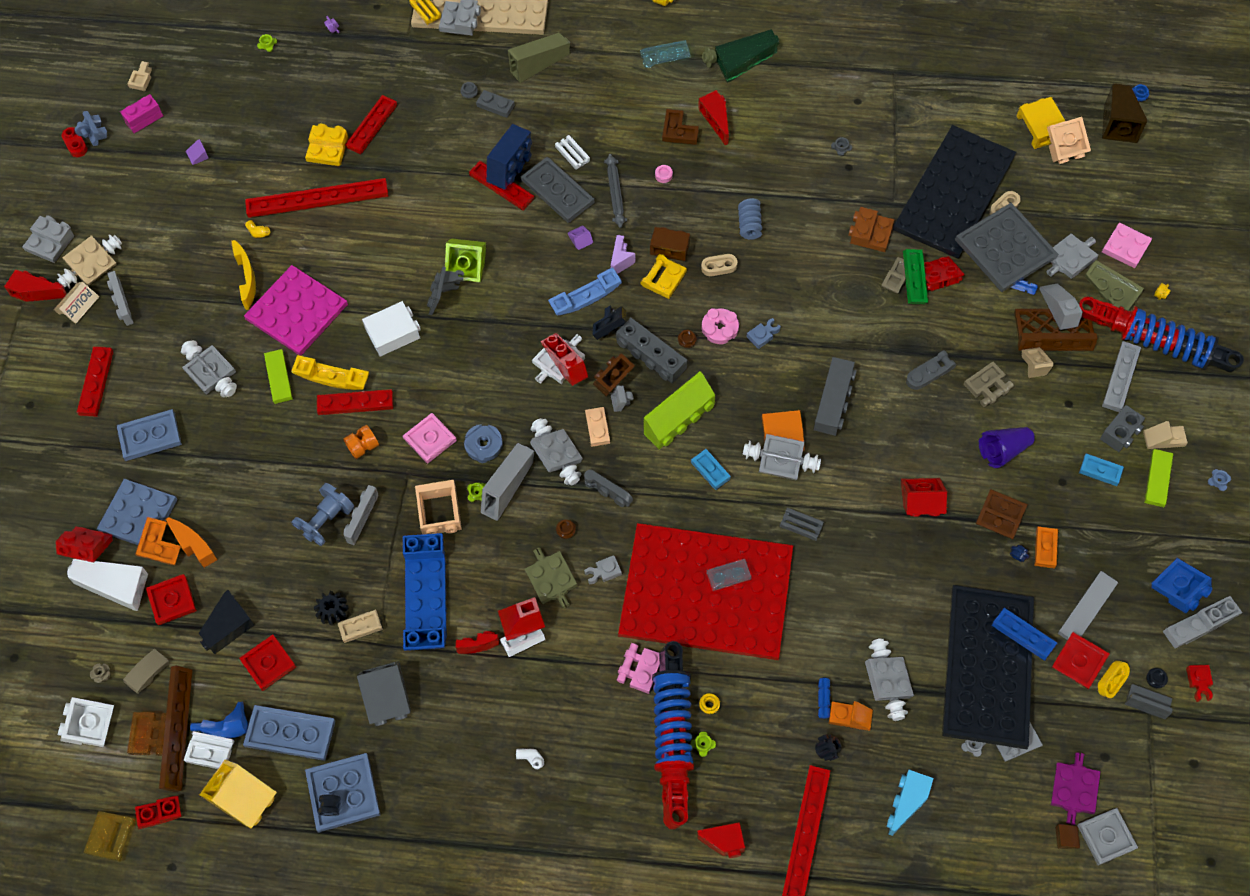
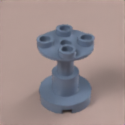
M324 483L319 489L324 499L317 506L318 512L310 522L307 523L298 517H295L291 522L294 527L304 531L302 535L310 542L314 540L319 546L326 542L317 531L327 519L332 520L339 511L349 515L354 509L353 503L342 492L339 494L334 491L336 488L328 483Z

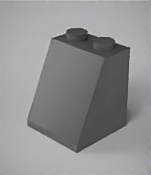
M399 661L358 673L357 679L369 724L375 723V726L387 723V719L395 717V720H400L408 717L407 714L411 712Z

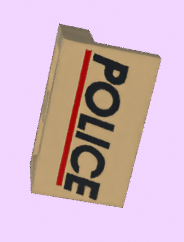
M79 282L75 284L54 310L58 314L66 315L76 324L99 296L85 283Z

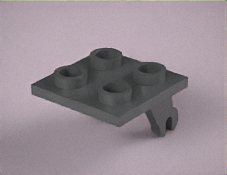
M442 267L440 273H436L430 288L432 294L427 303V307L430 308L428 315L433 314L440 300L441 292L459 289V286L454 285V283L459 285L460 281H463L464 278L458 276H464L463 271L451 272L446 271V267Z

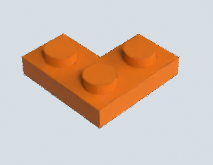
M147 517L135 555L175 566L181 546L161 541L167 522Z

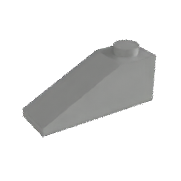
M1059 284L1040 287V291L1059 329L1078 327L1083 312L1076 298Z

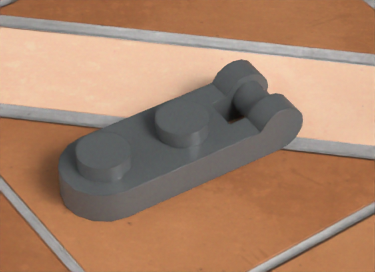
M943 350L934 358L910 371L906 383L911 389H921L953 370L957 364L950 360L949 354ZM943 362L945 366L941 367L939 363Z
M587 470L584 473L586 487L598 489L601 495L604 497L609 496L620 507H629L632 503L633 497L619 486L593 470Z

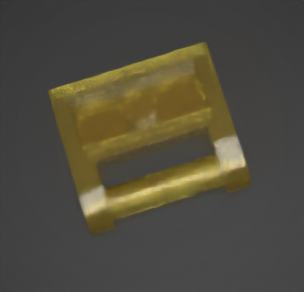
M98 811L84 853L121 862L123 856L121 852L135 819ZM118 824H122L113 852H109Z

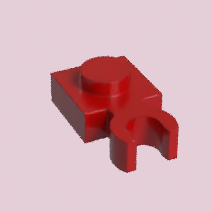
M1209 665L1188 666L1186 670L1190 688H1196L1197 690L1194 694L1196 702L1201 700V693L1206 695L1207 701H1210L1213 698V694L1208 687L1213 685Z

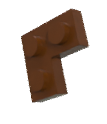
M666 109L662 141L697 145L699 126L682 125L684 111Z

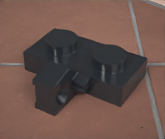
M611 305L605 308L604 318L593 324V336L598 340L603 336H607L617 327L623 326L626 322L627 311L622 306L616 310Z

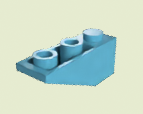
M908 770L906 776H901L898 786L902 788L900 795L896 794L892 806L896 810L894 815L890 814L887 822V827L890 828L889 835L893 836L926 802L934 778Z

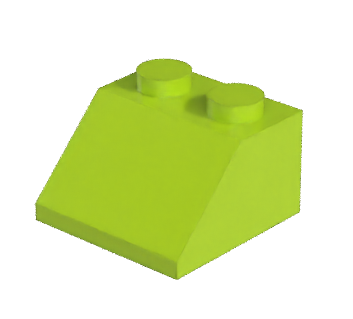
M450 239L446 243V271L455 272L461 270L464 272V276H458L463 277V281L481 282L485 263L486 242Z

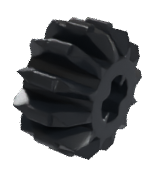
M330 590L328 596L322 593L323 598L316 599L318 605L314 606V610L317 612L315 616L317 619H321L323 624L329 622L333 626L335 620L339 623L341 622L340 617L346 618L345 611L349 610V607L346 605V598L342 597L341 593L337 592L334 595L333 591Z

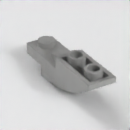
M1231 596L1200 610L1197 614L1166 628L1163 633L1173 647L1177 648L1217 629L1242 614V611Z

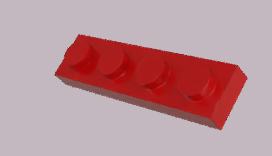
M93 347L77 409L79 416L98 417L114 352L110 347Z
M392 389L317 395L318 415L393 409Z

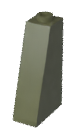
M556 33L509 49L508 57L511 74L521 83L570 55L569 40L560 33Z

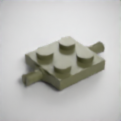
M537 548L540 555L536 549L533 552L538 561L525 568V571L542 604L558 599L562 609L566 607L563 601L567 607L570 605L565 595L570 590L578 587L560 551L545 557L541 548Z

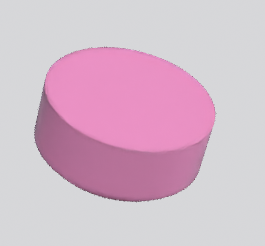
M667 165L658 166L655 170L656 180L661 183L671 181L673 177L671 167Z

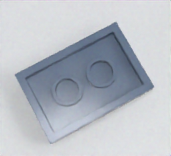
M173 409L117 425L125 461L182 445Z

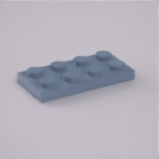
M254 705L243 745L247 748L325 761L335 719Z

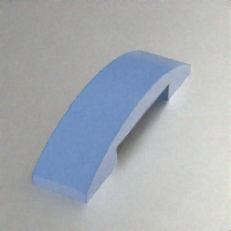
M612 267L597 275V280L567 295L563 292L549 299L548 301L555 314L558 316L577 311L598 301L617 288L622 282L614 268Z

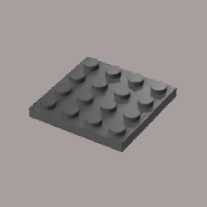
M1012 203L981 220L955 238L956 242L1001 292H1004L1053 261L1059 255Z

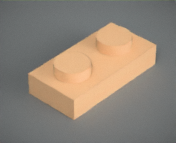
M604 407L585 410L591 447L610 444Z

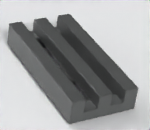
M787 508L780 527L816 541L824 522ZM786 521H789V522H792V523H794V524H797V525L800 526V527L807 528V529H810V530H812V531H815V534H814V533H811V532H809V531H806V530H804V529H801V528H799V527H796V526H794V525H791V524H789V523H786Z

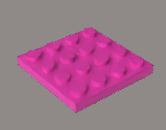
M291 265L244 317L245 320L301 356L348 303L347 300Z

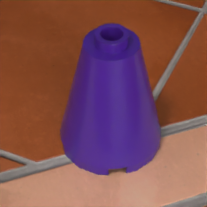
M1028 427L988 430L981 434L983 435L982 438H979V449L983 459L987 458L990 462L988 463L990 467L1000 468L1034 443L1035 436Z

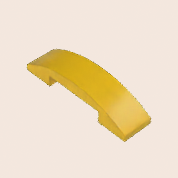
M233 240L234 257L238 265L243 264L246 280L245 285L239 286L241 301L245 309L249 310L255 296V275L246 252L237 241Z
M297 355L291 371L295 375L319 384L350 390H363L369 376V371L351 368L350 370L316 363L315 359Z

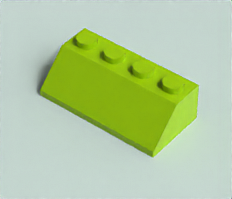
M698 372L644 417V435L659 450L663 446H668L676 435L684 433L688 425L697 422L705 411L708 412L714 407L715 394L701 372Z

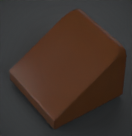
M1058 824L1055 827L1058 849L1080 848L1077 826Z

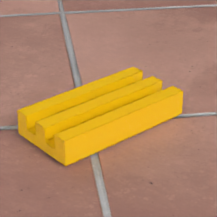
M409 0L410 5L427 25L441 18V13L430 0ZM417 3H419L420 6L424 9V11L429 15L430 19H428V17L423 13V11L419 8Z

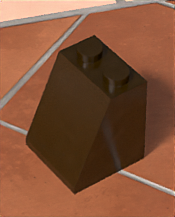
M1112 84L1104 104L1102 139L1138 143L1147 123V118L1131 86Z

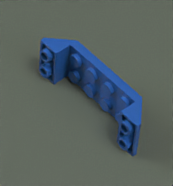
M443 534L403 536L406 630H403V650L445 648L447 615L446 560Z

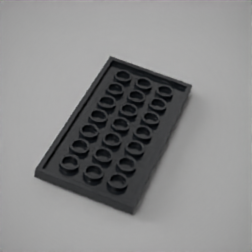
M952 125L895 222L893 230L959 259L964 249L956 242V236L980 221L1017 152Z
M953 585L951 590L942 736L1027 750L1029 747L1032 652L993 627L992 624L1005 608L1033 626L1034 597Z

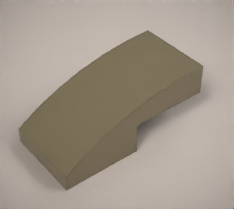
M897 257L881 287L898 294L906 282L904 259Z
M153 649L134 666L123 679V682L138 694L153 682L155 675L169 665V660L156 649Z

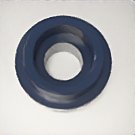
M1020 545L1010 548V555L1020 562H1024L1025 559L1028 560L1027 549Z

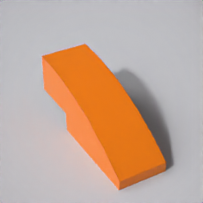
M170 517L165 519L188 557L195 554L203 568L218 560L207 543L191 528Z

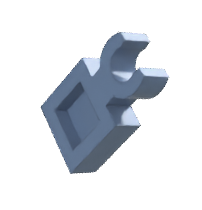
M772 318L768 320L765 327L760 323L747 333V338L760 349L773 339L772 334H777L781 326L772 327L771 325L774 324V319Z

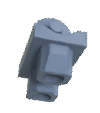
M84 111V120L77 123L75 132L78 136L89 137L92 145L96 146L98 145V140L107 138V130L105 127H100L101 119L99 115L90 116L88 111Z

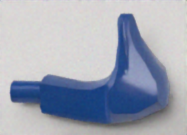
M238 702L235 709L223 721L203 720L202 723H191L190 730L201 731L204 734L223 738L240 737L247 733L249 726L244 712V703Z

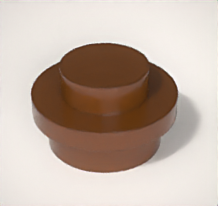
M691 330L682 331L678 335L679 345L684 348L694 346L696 335Z
M562 520L556 526L557 535L563 539L571 538L575 534V524L570 520Z

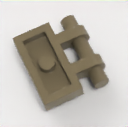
M991 362L965 380L963 384L975 398L981 394L984 396V399L980 401L983 407L988 404L992 405L998 397L1006 395L1014 387L1011 381L1007 383L1002 381L1006 374L994 362ZM995 385L997 390L991 392L989 388Z

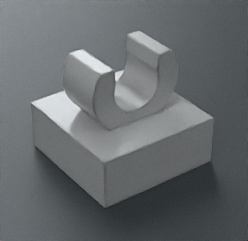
M616 386L611 394L614 412L622 411L624 406L630 405V400L634 399L632 392L624 391V386Z

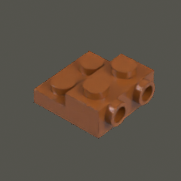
M860 207V210L855 211L853 221L856 222L855 226L851 225L848 235L852 236L850 244L885 252L894 219L879 216L876 210Z

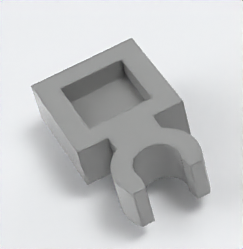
M614 555L596 562L597 568L589 567L584 570L585 575H594L593 578L588 579L589 584L596 583L598 578H602L603 582L622 575Z

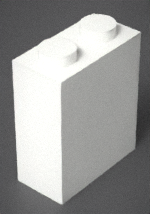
M403 301L362 319L364 327L379 356H383L420 339L418 333L421 330L416 320H412V311L409 306L405 307Z

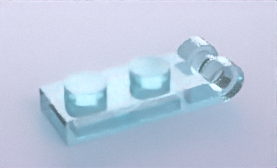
M686 40L648 47L640 51L641 57L644 59L643 64L645 68H650L654 64L690 57Z

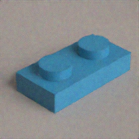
M707 449L691 459L692 465L715 490L730 480L731 476Z
M1085 454L1079 473L1117 486L1124 467Z

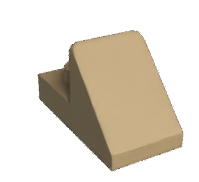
M1040 347L1022 350V358L1028 364L1029 378L1048 374L1053 367V362Z
M1169 421L1143 431L1147 449L1185 447L1187 445L1184 427H1170Z

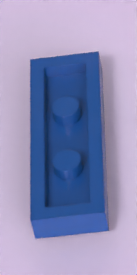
M1005 608L992 624L993 627L1044 661L1057 645V642Z

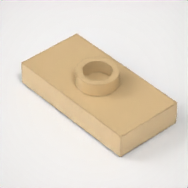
M376 610L338 623L344 643L383 630Z

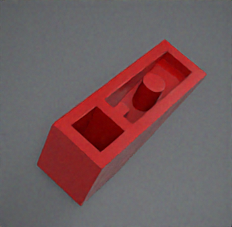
M715 90L699 98L698 109L724 145H727L729 131L726 100L723 95H720Z

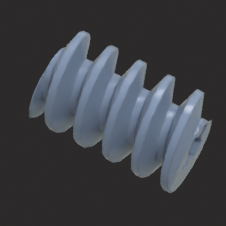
M753 198L743 200L738 205L740 235L748 240L757 239L762 235L760 232L762 230L760 201Z

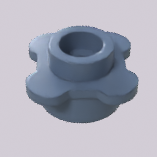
M1215 469L1212 471V477L1208 479V484L1219 488L1220 491H1225L1227 483L1231 481V477L1225 471Z

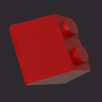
M940 478L901 479L903 507L907 515L918 517L921 514H929L931 516L946 514L947 490Z

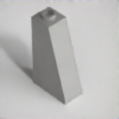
M519 443L516 444L482 489V514L496 521L499 520L532 466L534 450Z

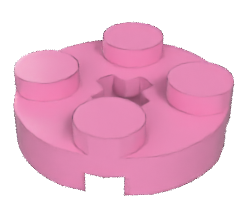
M710 309L702 320V332L712 343H728L729 340L734 339L738 334L739 322L737 315L732 311ZM721 323L725 325V327L718 329V326H716V324Z

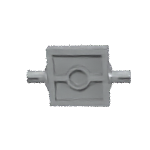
M1073 234L1068 235L1053 247L1059 255L1051 261L1053 266L1046 271L1047 274L1052 277L1056 272L1060 271L1071 279L1097 260L1098 254L1089 248L1096 243V240L1090 237L1085 242H1082Z

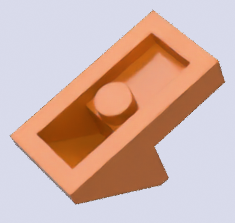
M854 701L853 705L832 702L829 724L870 731L873 710L857 701Z

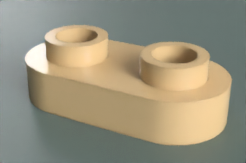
M1014 191L1005 192L992 204L990 215L1008 205L1009 202H1012L1017 208L1020 203V196Z
M732 254L707 257L702 261L701 270L706 276L732 273L737 268V258Z

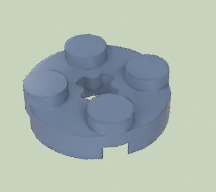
M476 425L466 433L465 450L472 459L480 463L494 459L503 448L501 434L492 425ZM480 440H488L487 445L480 446Z

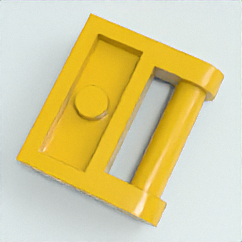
M659 254L656 258V263L648 275L642 279L641 285L670 299L687 272V268ZM661 266L666 267L657 283H653L652 280Z

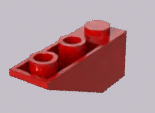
M16 269L4 286L10 296L26 302L61 299L67 295L62 284L58 282L52 283L44 277L39 276L38 278L27 271L22 272Z
M557 333L541 341V344L563 377L572 386L588 377L584 360Z

